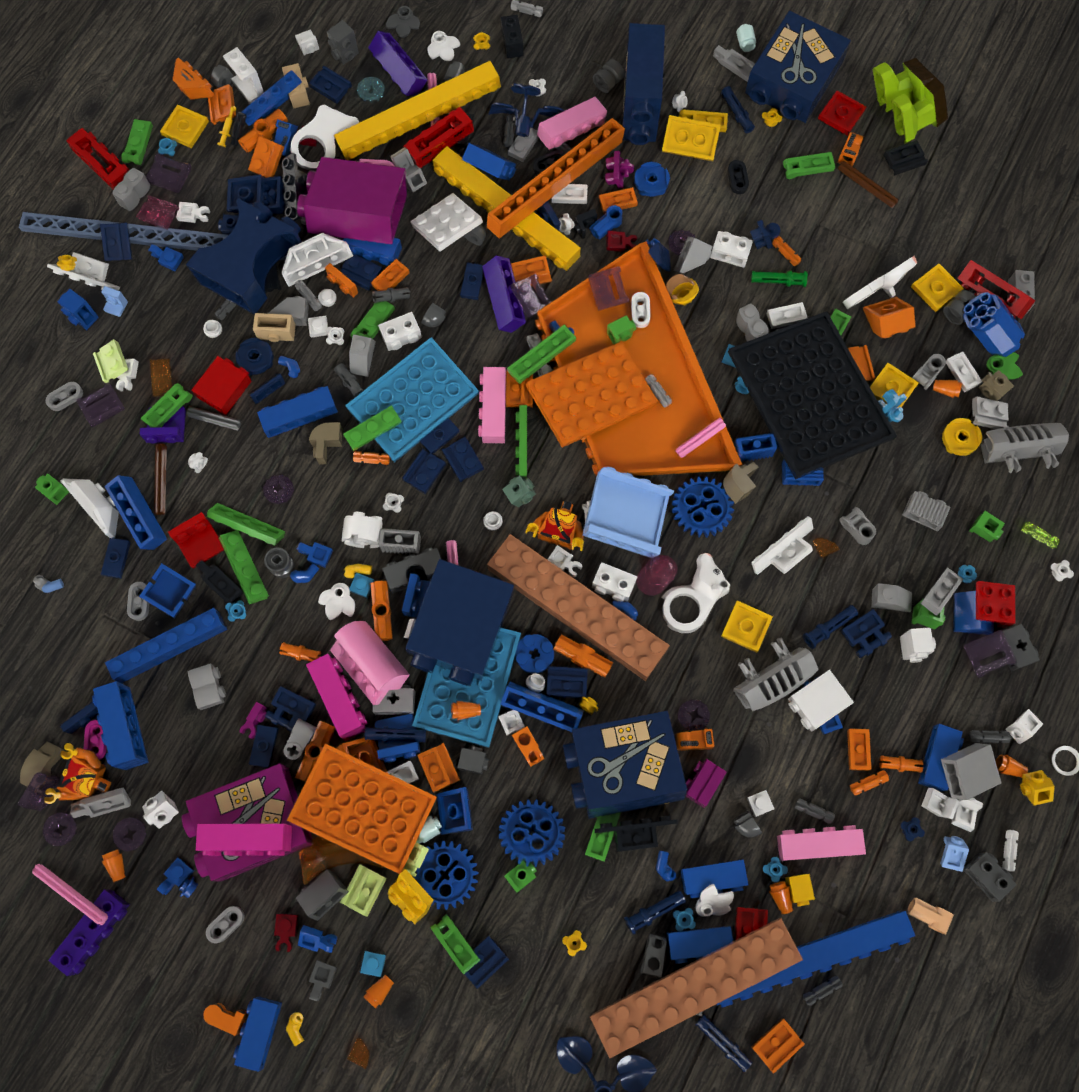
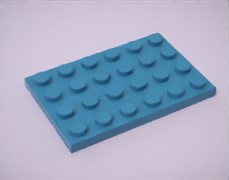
M431 337L345 406L361 424L392 405L402 423L374 440L395 463L447 418H450L477 396L479 390Z
M504 628L500 629L483 680L480 681L473 678L471 686L462 685L448 679L451 670L435 665L433 673L428 672L412 727L489 748L521 633ZM456 701L480 703L481 715L457 721V719H452L451 703H456Z

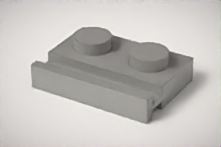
M982 397L972 399L973 417H975L974 425L993 429L1009 427L1007 426V421H1009L1008 403Z

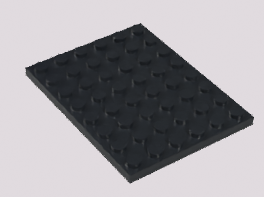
M827 311L728 350V354L770 433L774 435L776 444L795 480L894 440L897 437Z

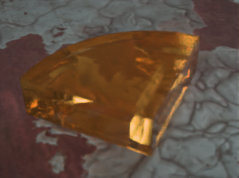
M823 538L813 540L821 558L839 551V547L834 542Z
M357 1038L347 1059L366 1069L369 1063V1051L366 1044L360 1038Z

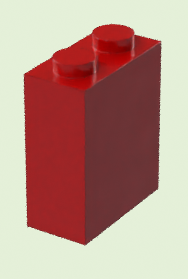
M217 356L191 391L196 398L226 416L252 381L248 376L249 372L242 367H235L234 363L228 358L222 359Z

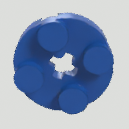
M647 162L641 165V168L635 172L634 184L638 193L642 196L654 197L663 195L668 188L670 175L667 169L661 167V164ZM653 177L656 181L650 182L649 179Z
M526 635L518 643L515 654L516 661L520 668L529 674H538L546 671L554 660L553 645L542 635ZM537 649L540 657L532 659V655L529 652Z

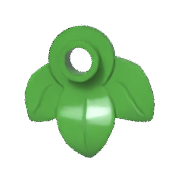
M1013 352L1007 357L993 355L987 360V369L992 372V375L998 370L1005 374L1008 380L1017 379L1023 375L1021 369L1015 364L1019 358L1017 353ZM993 362H997L999 366L994 367Z

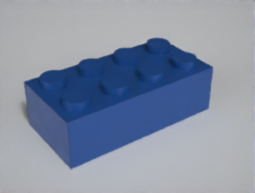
M115 681L94 688L92 700L98 709L97 721L102 726L103 734L101 738L104 745L107 746L108 753H106V759L109 765L122 770H128L149 763L130 687Z

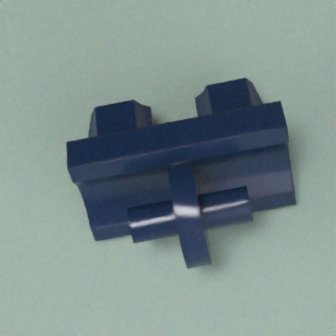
M763 220L757 222L758 227L750 231L752 240L757 249L765 245L770 249L773 247L771 239H775L780 235V226L776 223H770L765 227Z

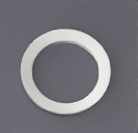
M1061 746L1054 750L1051 762L1058 773L1070 776L1079 771V753L1074 748ZM1061 750L1072 752L1076 758V767L1070 772L1062 771L1056 765L1055 757Z

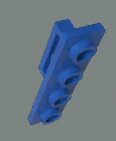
M292 70L289 71L241 111L247 116L245 123L250 126L260 117L265 119L290 98L288 94L302 83L301 79Z

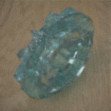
M376 77L364 78L357 86L359 97L371 103L373 100L379 101V98L383 97L385 91L383 82ZM372 86L373 93L370 94L369 91Z

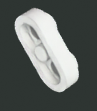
M644 292L635 293L631 300L632 320L637 328H645L650 323V298ZM642 318L644 321L640 322L638 319Z

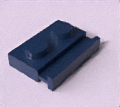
M323 66L321 72L319 71L309 82V86L337 104L347 93L348 88L352 87V84L347 79Z
M128 223L100 224L104 260H133Z
M353 254V257L345 261L340 272L356 285L371 291V282L383 270L381 266Z
M466 437L442 449V453L460 482L484 470L483 465Z
M422 449L402 477V480L423 494H426L446 466V462Z
M548 666L547 696L586 697L588 669Z
M490 936L474 949L480 961L465 973L476 989L509 960Z

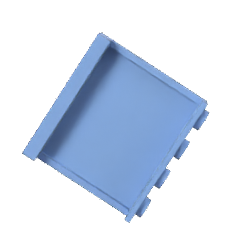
M603 467L597 473L582 536L646 557L655 558L661 552V547L658 544L669 496L674 493V490L668 489L665 485L653 484L648 479L635 478L630 473H620L612 467Z

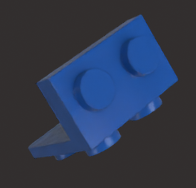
M412 714L375 722V728L388 726L391 729L417 730L416 727H412L414 721ZM377 740L379 750H377L378 759L384 761V763L394 762L396 758L403 756L404 759L416 757L417 753H421L419 742L390 740L383 742V740Z

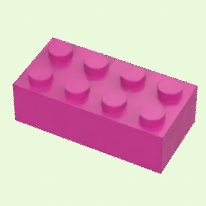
M326 654L306 664L339 737L348 741L364 733L365 725L368 722L364 714L357 709L360 705L352 692H349L352 688L347 678L341 675L343 669L339 661L335 657L332 658L329 654Z
M197 824L196 851H203L202 855L221 856V852L229 856H242L243 852H246L245 855L263 856L264 852L272 856H285V852H291V825Z

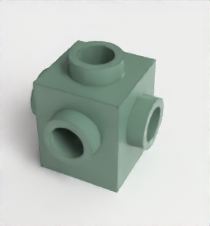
M522 476L514 477L502 489L511 504L517 507L529 503L532 497L536 495L533 490L535 486L532 481Z

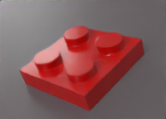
M836 91L820 113L818 119L848 136L867 107Z

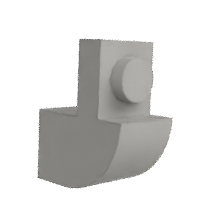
M404 147L390 156L395 167L405 168L407 189L415 192L427 184L421 168L414 164L407 148Z

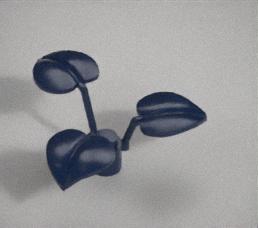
M513 83L511 85L512 91L524 94L522 115L518 118L520 111L513 108L512 105L504 103L491 104L489 115L497 113L515 114V134L521 137H528L530 128H533L539 114L553 117L564 112V110L559 107L544 106L543 108H538L532 121H530V117L525 116L528 95L538 96L541 90L531 85L524 86L523 84Z
M580 1036L561 1037L557 1042V1056L562 1068L568 1073L577 1074L583 1066L593 1082L594 1092H612L620 1079L621 1085L626 1091L639 1092L649 1084L652 1076L657 1071L656 1067L648 1059L631 1054L624 1056L618 1061L617 1070L620 1075L615 1077L612 1084L605 1080L597 1082L589 1067L585 1064L592 1058L590 1043Z

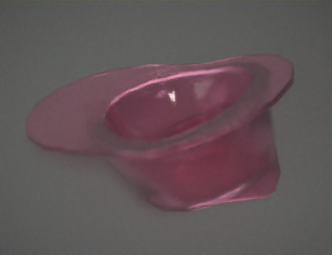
M658 555L650 559L637 576V585L640 591L651 596L664 591L677 575L675 561L666 555Z

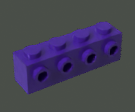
M378 31L368 47L373 53V57L382 64V68L399 85L403 94L406 96L419 95L428 79L390 33Z
M496 255L482 267L498 329L512 333L524 325L526 320L510 259Z
M104 889L93 903L108 915L103 925L97 924L84 914L48 960L66 976L77 975L86 966L85 961L88 957L93 956L100 948L99 943L113 932L114 928L112 927L114 924L122 920L127 914L126 909L130 904L113 890Z

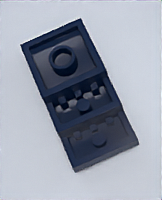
M260 174L228 179V212L239 213L236 202L239 198L250 205H253L255 201L261 202L270 209L272 214H285L284 185L281 176L263 178Z

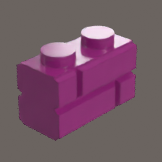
M705 759L703 763L699 761L693 770L696 773L694 778H688L686 781V797L703 808L707 806L727 773L708 759Z

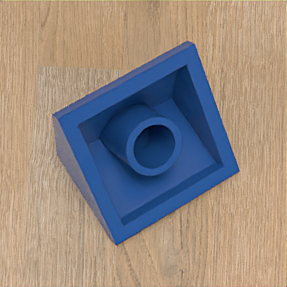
M976 591L954 593V632L994 635V622L976 619Z
M462 787L438 793V810L442 825L441 835L473 830L468 789Z

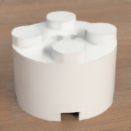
M353 512V516H345L341 541H345L344 544L357 548H364V545H370V548L379 547L380 529L383 525L382 517H368L363 512Z

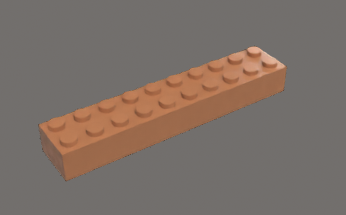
M511 534L487 564L488 570L504 582L513 584L514 589L644 681L650 676L670 646Z
M780 917L598 1010L590 1018L610 1059L802 961L803 958Z

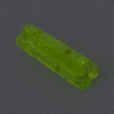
M1026 522L1021 529L1022 532L1027 535L1031 534V537L1043 544L1047 543V546L1052 549L1056 548L1060 542L1055 536L1051 537V534L1039 527L1035 528L1030 522Z

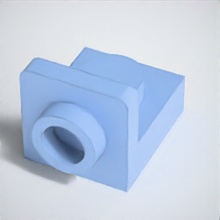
M104 286L101 293L106 298L107 303L103 310L120 317L128 301L120 291Z
M944 836L943 841L946 845L940 862L941 866L963 872L969 852L968 846L960 837L951 836L950 838Z

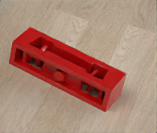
M459 107L456 110H452L443 119L436 121L430 128L423 130L403 147L408 149L414 164L422 168L432 161L446 146L451 148L474 132L473 122L462 108ZM460 131H463L462 133H460L458 136H456V137L454 138V135H456V134H457L458 132H460ZM431 152V154H430L429 156H427L426 158H424V159L422 160V158H423L424 156H426L428 153Z
M81 128L66 140L72 151L113 190L117 184L123 181L129 168L124 163L121 165L119 159L113 153L109 154L106 146L102 142L98 143L96 137L91 132L87 133ZM91 147L94 149L96 154L109 166L106 168L109 175L106 173L104 167L93 156L90 155L91 153H93Z
M970 260L957 278L962 282L961 286L968 291L971 288L976 290V296L985 292L995 295L981 286L986 279L1011 294L1007 299L1008 302L1013 304L1011 307L1007 305L1008 302L1002 298L1000 299L1014 318L1018 317L1022 320L1035 302L1033 298ZM1016 294L1019 296V298L1017 299L1012 295Z

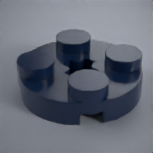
M250 338L243 341L238 352L236 351V361L239 367L249 372L248 375L261 374L273 366L274 355L270 345L258 338ZM253 353L259 355V357H257V359L255 360L250 359L251 357H253Z

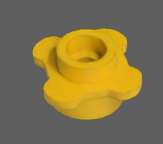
M481 32L473 37L475 41L474 49L488 50L490 48V36L486 33Z
M776 108L762 113V118L765 119L764 122L769 127L776 126L778 122L782 121V116L777 113L778 110Z
M70 255L58 257L57 266L61 270L71 271L75 269L76 257Z
M582 697L580 707L590 715L594 711H598L599 708L595 700L591 697Z
M576 930L572 935L563 937L562 942L567 946L570 956H575L576 952L584 951L587 947L586 942H583L580 931Z

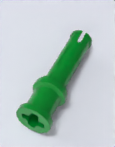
M792 270L786 273L752 271L751 283L785 284L787 287L791 285L806 287L808 273L807 271L803 273L792 272Z

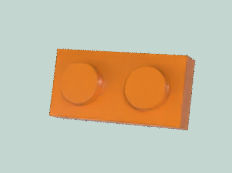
M633 187L599 195L603 214L613 205L619 206L623 210L636 207L638 204Z
M395 259L371 284L377 291L394 288L410 273L409 269Z
M331 263L325 267L327 279L333 284H338L344 294H350L353 298L358 294L356 284Z
M848 729L849 770L870 771L869 729Z

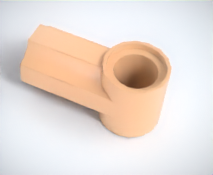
M913 898L910 902L907 913L928 924V927L945 935L954 916L949 911L940 907H934L918 898Z

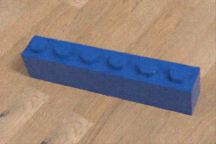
M212 608L105 662L112 680L123 683L228 629L220 612Z

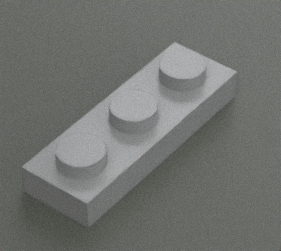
M947 567L920 604L937 616L963 579Z

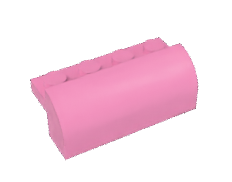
M366 621L351 622L334 635L337 641L330 651L373 705H379L389 690L400 689L410 674Z

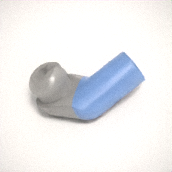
M37 575L33 579L35 587L45 593L64 587L61 579L50 582L42 575Z

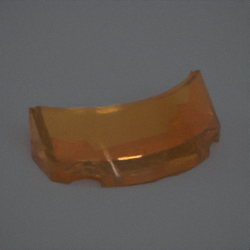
M320 836L312 840V845L299 851L303 885L308 884L321 872L340 865L363 863L384 868Z

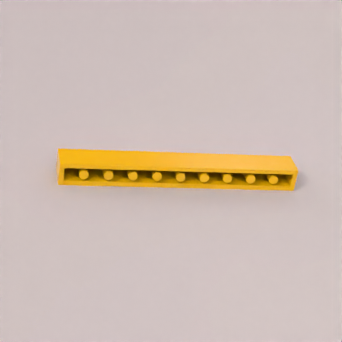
M488 61L335 134L334 137L345 160L353 159L357 155L387 143L389 140L401 136L412 129H416L429 121H433L443 114H448L458 107L479 99L485 94L496 91L501 87L499 75L491 61Z
M447 146L433 159L434 171L438 176H443L451 186H456L464 196H469L477 206H482L488 213L512 196L474 166L463 161L461 156ZM534 212L512 228L515 235L524 238L531 247L537 248L543 256L546 255V258H550L558 268H563L565 271L580 257L581 248Z

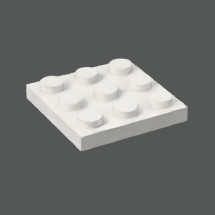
M454 193L410 221L412 227L439 251H442L483 223L481 216Z

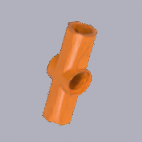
M276 109L265 119L256 120L253 125L254 128L238 140L239 144L246 152H251L256 147L259 136L271 140L273 133L277 131V119L288 122L287 117L280 109Z
M374 581L371 583L374 629L382 641H388L393 639L387 581ZM386 607V613L384 615H377L378 608Z
M562 634L553 649L571 659L577 666L584 669L588 668L606 678L613 665L612 661L595 653L596 651L583 643L579 644Z
M319 721L310 744L305 748V755L295 778L307 781L319 755L312 757L311 752L314 748L319 747L321 753L325 743L329 745L336 729L334 726Z

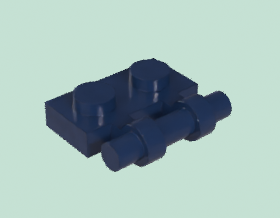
M874 609L841 630V633L851 647L856 644L861 646V649L856 651V655L859 658L865 655L869 656L873 653L874 649L884 646L892 638L889 631L882 634L879 630L885 624ZM873 634L875 640L868 643L865 638Z
M280 686L271 702V705L277 707L275 713L268 710L265 718L271 720V723L275 725L280 724L286 727L287 731L291 732L298 718L306 722L309 720L317 704ZM284 711L293 715L291 720L282 717Z

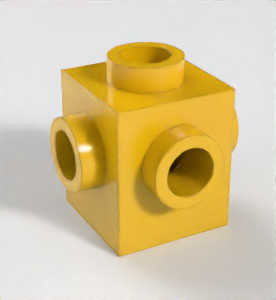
M1042 770L1022 775L1021 792L1027 796L1034 806L1053 801V782Z

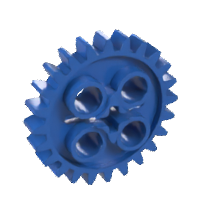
M698 477L696 482L691 478L689 484L684 482L683 488H678L679 494L675 493L673 498L676 500L672 501V505L675 506L672 509V513H677L674 516V520L680 519L678 526L684 525V532L690 529L691 536L694 532H697L699 538L702 533L708 538L709 532L715 536L717 533L716 529L722 532L723 526H728V521L732 519L730 514L734 512V509L730 508L733 506L734 501H728L730 497L728 494H725V489H721L722 483L715 485V479L710 483L708 482V477H705L704 481H701V478ZM703 493H710L712 498L704 497ZM692 499L695 504L689 505L686 503V500ZM717 509L720 514L714 515L711 513V510ZM700 516L703 521L696 522L693 517Z
M529 799L526 805H523L520 801L519 808L512 805V813L506 811L505 815L507 818L501 819V823L504 824L499 825V831L502 832L499 834V839H503L501 847H506L505 854L512 853L511 860L518 857L519 865L523 860L526 861L527 867L530 861H533L535 867H537L539 860L545 865L546 857L552 861V853L558 855V848L563 847L561 841L565 840V835L562 834L565 832V827L560 826L563 824V819H557L559 812L552 813L553 806L546 809V802H543L540 806L538 805V800H535L534 805L530 803ZM523 817H529L532 821L529 823H525L521 819ZM548 825L551 829L544 831L540 826ZM532 830L535 831V833L529 835V833H531ZM515 835H521L524 839L522 841H516L513 837ZM534 843H540L543 847L541 849H535L532 845Z
M442 841L441 847L435 842L433 850L427 846L426 848L429 849L421 867L417 868L416 877L413 876V878L417 879V882L434 900L432 905L437 903L436 907L438 910L442 904H444L445 910H448L449 904L457 908V901L463 905L464 896L469 899L471 898L468 891L476 890L471 886L472 883H478V880L473 879L474 875L479 874V872L473 871L477 863L470 862L474 856H466L468 849L460 851L461 844L454 848L453 841L450 842L449 847L446 846L445 841ZM443 854H447L450 857V862L447 866H442L439 862V858ZM457 860L458 864L448 874L450 879H444L439 884V886L435 890H433L432 887L442 877L441 871H448L452 864ZM458 868H462L465 871V877L462 880H457L454 876ZM429 870H433L436 873V879L433 882H428L425 878ZM444 884H448L451 887V894L446 897L440 891Z

